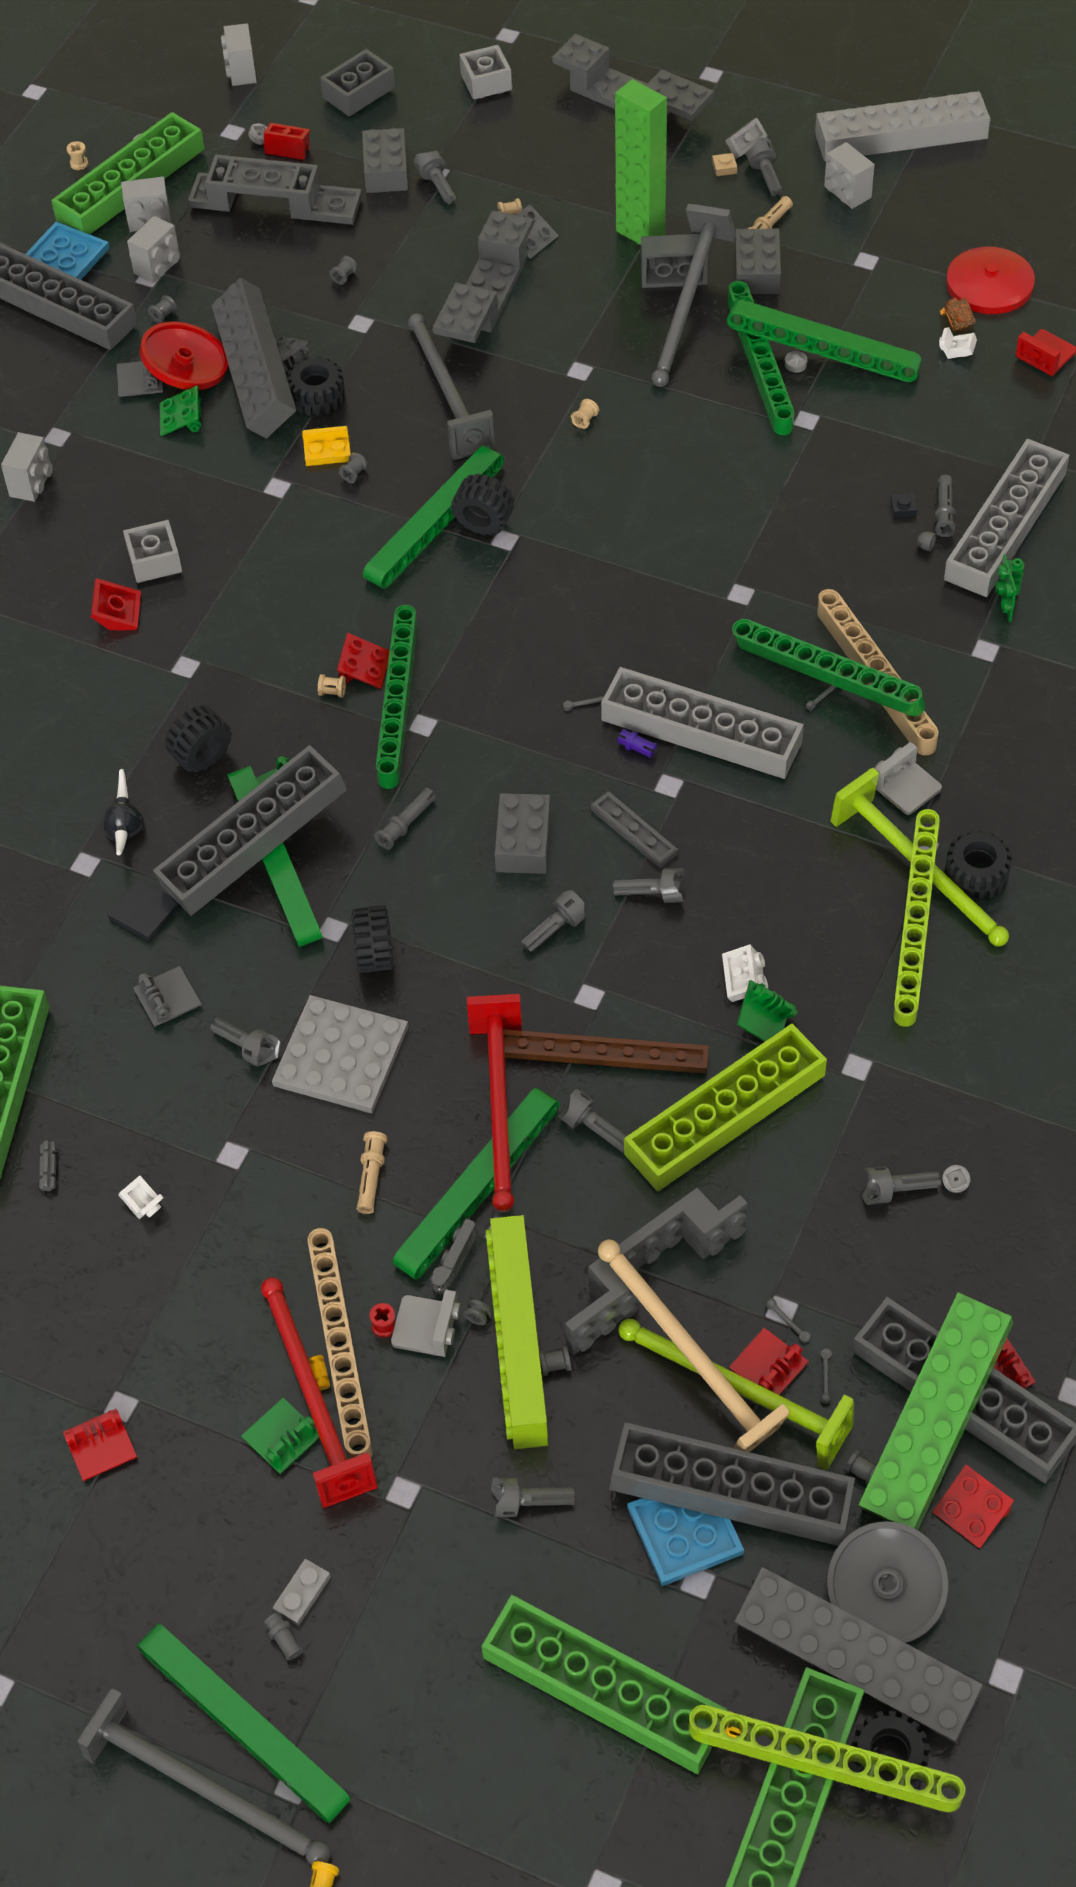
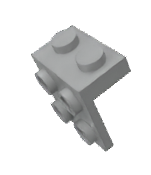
M911 742L903 748L899 747L896 749L891 757L885 761H880L874 768L879 773L876 790L906 815L915 812L941 792L942 785L915 763L917 747Z
M445 1290L442 1301L410 1295L404 1296L401 1300L391 1339L392 1346L394 1348L445 1357L448 1345H452L454 1340V1320L459 1319L461 1303L457 1302L456 1292Z

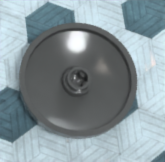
M876 1522L855 1530L841 1542L834 1552L829 1565L827 1587L831 1604L898 1640L909 1643L926 1634L941 1617L948 1599L949 1579L947 1568L940 1552L924 1534L901 1523Z

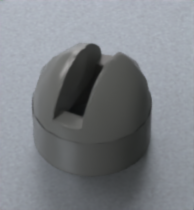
M924 531L919 534L918 546L923 550L932 551L936 541V533Z

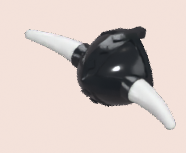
M123 769L119 770L116 803L105 812L102 819L106 836L110 840L116 841L117 855L122 854L127 839L132 838L141 830H146L142 813L136 807L129 804Z

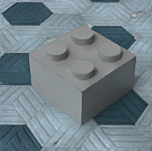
M248 23L224 26L225 35H221L227 78H231L232 86L257 83Z
M499 45L459 54L461 76L473 99L512 90L511 69Z
M845 142L827 153L824 187L853 209L872 197L875 164Z
M164 176L121 182L130 232L138 231L153 216L171 223Z
M153 216L127 241L133 273L152 283H155L180 259L175 226L156 216Z
M19 432L1 464L10 497L35 502L39 493H42L44 483L51 476L53 470L44 437Z
M169 520L123 530L137 583L182 572L179 553Z

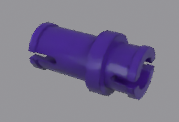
M626 729L621 731L620 734L625 736L626 739L618 737V744L624 745L625 749L629 751L635 750L648 758H652L654 753L647 750L646 747L656 751V743L638 736L639 734L635 731L632 733Z

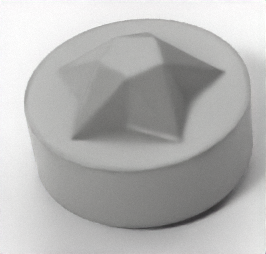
M260 123L253 124L249 130V138L254 143L263 145L264 131L267 127Z
M800 351L789 352L785 356L786 369L794 373L802 372L807 367V356Z
M952 1165L943 1173V1184L948 1191L961 1193L970 1184V1174L963 1166Z

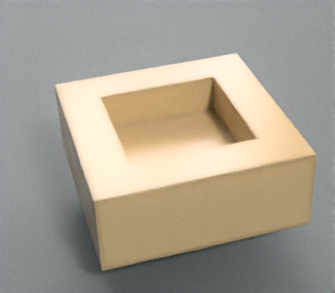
M733 153L712 156V164L716 176L737 174V165Z

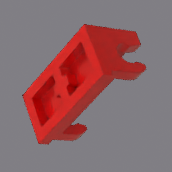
M270 123L264 131V153L304 160L306 151H309L310 129Z

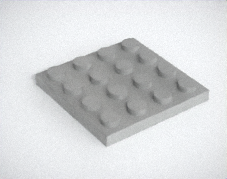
M310 995L272 1079V1084L274 1087L373 1113L409 1027L408 1021Z

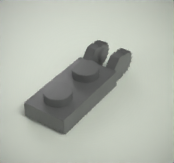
M465 1219L462 1227H457L453 1235L452 1241L454 1243L451 1249H447L442 1256V1266L435 1268L433 1275H431L432 1289L437 1296H444L445 1290L450 1289L477 1237L474 1221Z

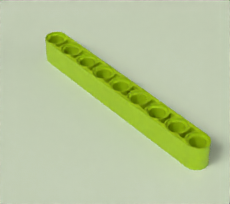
M931 809L920 811L915 825L893 1014L895 1022L903 1027L913 1025L918 1014L940 821L939 815ZM928 823V824H931L932 826H931V827H925V826H923V824ZM928 846L930 849L923 850L919 847ZM923 868L926 869L927 872L921 873L918 872L917 869ZM921 891L925 894L919 896L914 894V892ZM918 914L921 915L922 918L915 919L911 917V915ZM911 937L918 938L920 941L911 942L908 939ZM915 961L917 964L914 966L907 965L905 962ZM910 984L915 988L905 989L903 985ZM909 1008L912 1012L902 1013L900 1009Z
M708 1705L696 1706L690 1713L689 1733L694 1740L704 1744L944 1812L956 1811L960 1807L965 1795L963 1781L949 1773ZM701 1718L707 1719L711 1726L706 1729H700L695 1725V1722ZM730 1727H736L742 1734L739 1737L733 1738L728 1736L725 1730ZM759 1736H767L771 1739L772 1743L768 1746H761L755 1739ZM796 1744L801 1747L803 1752L798 1755H792L787 1751L786 1747ZM821 1753H827L831 1755L833 1761L829 1764H824L818 1760L817 1756ZM853 1761L859 1762L864 1767V1770L859 1773L853 1772L849 1769L848 1764ZM883 1770H888L894 1774L895 1779L893 1781H885L880 1777L879 1773ZM920 1779L925 1783L926 1788L924 1790H916L911 1786L910 1781ZM951 1788L958 1797L948 1799L942 1794L941 1790Z

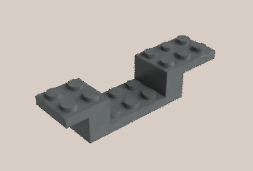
M574 34L552 56L554 64L570 70L571 91L615 109V92L631 79L667 97V115L671 112L690 121H693L714 98L713 90L662 69L648 84L610 68L609 47Z
M215 155L209 173L198 172L188 199V205L191 208L230 212L236 193L289 198L291 218L353 225L361 202L362 189L320 185L318 165Z
M492 210L478 238L479 260L466 285L454 284L433 326V334L475 343L481 330L492 332L527 261L526 240L533 228V219Z
M696 1188L619 1244L620 1254H623L638 1272L641 1266L645 1263L650 1264L659 1257L660 1252L667 1247H674L683 1237L703 1260L709 1255L714 1256L723 1249L724 1244L731 1239H738L745 1232L747 1202L740 1195L718 1210ZM601 1258L588 1266L589 1292L596 1301L565 1323L566 1345L573 1356L580 1350L583 1352L589 1349L595 1339L602 1334L607 1335L612 1332L618 1322L624 1318H631L639 1308V1300L613 1270L610 1262H605Z

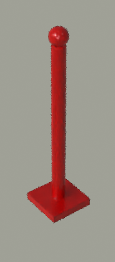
M520 994L467 997L470 1034H488L495 1190L492 1203L496 1210L506 1212L513 1207L514 1197L511 1193L503 1029L522 1031Z
M275 1277L265 1279L261 1285V1292L268 1300L330 1463V1467L313 1473L322 1507L326 1508L376 1489L378 1486L369 1453L367 1452L349 1460L345 1456L282 1293V1282Z

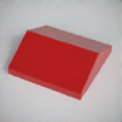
M96 578L91 618L110 631L136 630L138 627L141 591Z

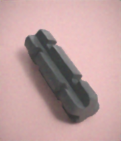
M45 1140L40 1145V1154L43 1156H40V1177L42 1179H39V1187L42 1191L47 1192L52 1191L56 1187V1178L54 1177L56 1175V1155L54 1154L56 1153V1143Z

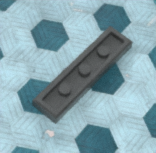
M606 792L590 805L592 812L657 867L662 868L678 855V849L611 792Z

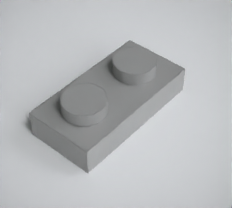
M755 118L727 138L725 142L736 159L750 150L759 138H765L768 135L758 118Z
M304 1559L273 1606V1612H280L284 1619L299 1626L331 1578L330 1573Z

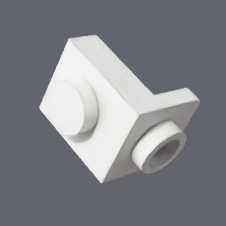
M948 327L944 328L942 337L939 339V345L941 350H944L947 359L965 357L973 354L977 338L974 333L953 336Z
M138 1176L118 1194L139 1219L145 1214L150 1218L161 1208L159 1202L164 1198L161 1194L157 1195L141 1176Z

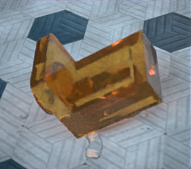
M953 298L945 302V307L940 311L941 316L947 314L954 332L976 323L966 298L961 300Z

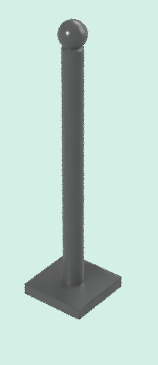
M690 203L687 205L686 213L691 233L700 234L666 337L657 370L653 372L651 377L653 384L657 387H663L669 381L668 373L712 239L734 242L736 234L729 209Z
M419 313L412 314L408 319V325L414 330L456 418L447 421L452 460L472 456L483 445L492 450L496 449L494 421L491 410L469 415L425 325L424 316Z
M113 1688L112 1690L110 1689L78 1739L84 1759L93 1764L106 1743L110 1741L300 1855H306V1859L311 1865L316 1861L327 1863L330 1859L331 1851L328 1844L324 1841H313L311 1837L119 1725L127 1712L122 1693Z

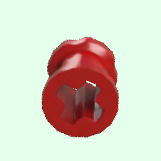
M379 1303L375 1305L369 1313L372 1331L377 1337L388 1338L393 1335L396 1323L395 1312L389 1304Z

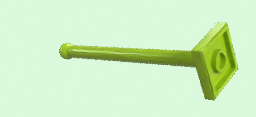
M871 768L836 793L830 822L837 827L859 812L911 862L913 843L871 803L874 799L879 773L874 768ZM934 865L933 884L981 931L988 935L992 945H1005L1009 939L1007 929L997 926V923L940 868ZM918 869L921 873L927 872L926 869Z
M625 1319L620 1323L619 1334L622 1339L626 1341L635 1340L636 1343L699 1374L674 1342L644 1327L641 1328L640 1324L634 1319ZM713 1362L739 1395L771 1411L784 1404L789 1410L787 1419L819 1434L820 1436L816 1441L817 1467L825 1471L829 1469L854 1426V1401L852 1398L843 1395L828 1420Z

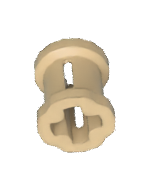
M79 141L72 142L67 146V152L71 157L70 165L74 170L85 169L89 165L84 153L86 147L84 143Z
M519 198L513 202L497 203L498 212L517 215L522 211Z
M583 399L578 411L573 412L571 415L572 423L578 428L586 429L590 424V419L598 414V405L593 400Z
M320 674L318 695L332 694L343 698L346 691L345 676L332 678L326 677L325 674Z

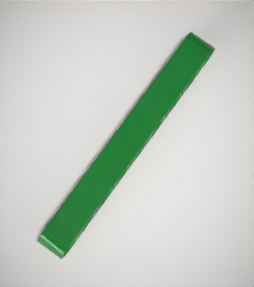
M734 281L729 285V309H731L732 304L736 300L754 303L749 287L745 282ZM738 331L772 428L779 435H788L793 430L794 409L769 341L765 338Z
M736 300L732 304L727 317L728 325L735 330L905 382L916 380L922 364L921 356L915 352L745 300Z
M484 445L481 446L366 564L363 570V578L383 589L387 588L455 518L452 514L451 502L463 479L475 474L482 476L485 474L493 478L503 466L504 455Z
M401 605L394 613L376 760L378 784L384 789L396 787L400 782L417 637L416 610L410 605Z
M740 619L732 627L737 645L745 651L909 716H918L925 710L923 693L917 685L748 619Z
M251 766L227 774L238 802L259 786ZM282 842L262 859L298 946L302 947L323 938Z
M537 1087L526 1096L508 1118L510 1169L553 1118L560 1104L559 1100ZM492 1138L396 1253L393 1265L413 1279L418 1280L453 1239L457 1227H462L465 1219H469L494 1189Z
M157 1623L136 1645L139 1651L325 1822L330 1824L351 1801L349 1795L164 1626Z

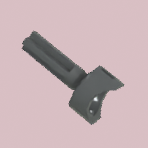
M759 138L745 155L751 168L761 170L771 195L775 197L777 194H782V187L772 165L776 159V152L770 139Z
M439 150L417 154L414 158V165L420 176L424 179H432L444 202L451 204L452 201L456 200V196L442 173L446 163Z
M664 868L660 879L614 880V895L661 893L665 903L685 902L682 894L679 892L681 883L686 877L685 869Z
M564 891L552 901L556 912L550 915L521 941L527 951L532 953L565 922L576 927L585 919V903L574 891Z
M219 1017L215 1018L214 1023L210 1026L214 1033L242 1047L243 1059L256 1067L275 1060L279 1056L281 1050L280 1040L262 1029H256L249 1034Z
M576 1088L570 1094L569 1109H565L557 1117L573 1129L579 1124L584 1123L621 1152H624V1138L627 1136L592 1111L595 1100L580 1088Z
M886 1166L864 1168L868 1173V1180L862 1197L867 1205L882 1204L891 1201L893 1192L938 1188L941 1185L939 1172L891 1176Z
M516 1477L492 1478L491 1491L498 1500L494 1517H517L520 1505H574L575 1491L573 1488L520 1489Z

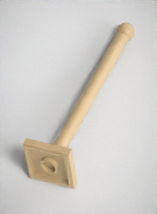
M610 1239L601 1242L598 1247L599 1257L605 1262H610V1266L747 1431L738 1439L733 1449L750 1452L776 1432L789 1415V1410L784 1404L761 1421L626 1257L620 1254L618 1243Z

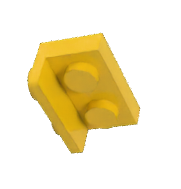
M347 426L302 431L306 466L349 461L351 454Z

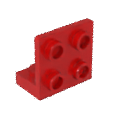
M1040 329L1034 336L1025 332L1018 336L1015 356L1053 376L1076 354V347L1052 333Z

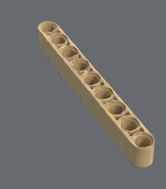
M832 589L820 592L817 610L818 617L850 660L901 679L839 593ZM883 705L906 739L917 747L918 754L928 756L935 752L938 729L925 711L918 716H909Z
M317 1228L309 1234L308 1246L346 1455L349 1460L368 1452L371 1458L372 1446L333 1237L327 1229ZM321 1243L327 1244L325 1247L322 1248L316 1247L318 1244ZM325 1267L332 1268V1269H331L330 1271H328V1272H321V1271H320V1270H322V1269L325 1268ZM328 1292L336 1293L334 1296L331 1297L324 1296ZM332 1317L341 1318L336 1322L329 1321ZM337 1342H345L341 1347L333 1346ZM342 1367L350 1368V1370L345 1373L338 1372V1370ZM348 1392L355 1393L352 1398H343V1395ZM350 1419H360L357 1424H347ZM358 1444H362L365 1446V1448H363L360 1451L352 1450V1448Z

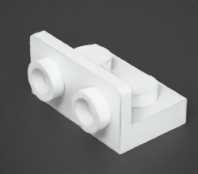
M751 944L722 954L727 998L731 1002L745 998L749 980L758 984L762 983L768 989V982L762 968L765 967L764 957Z

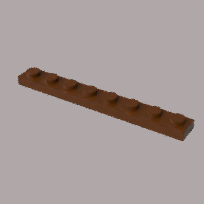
M503 1029L505 1058L707 1074L709 1046Z

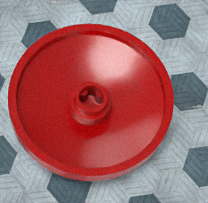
M978 247L961 253L949 265L946 278L948 292L958 304L971 311L983 314H1002L1018 309L1030 299L1035 283V275L1030 264L1017 253L999 247Z
M164 322L154 325L143 335L140 345L141 360L147 370L164 383L186 390L198 386V390H203L217 385L224 378L228 368V361L223 344L208 331L188 323Z

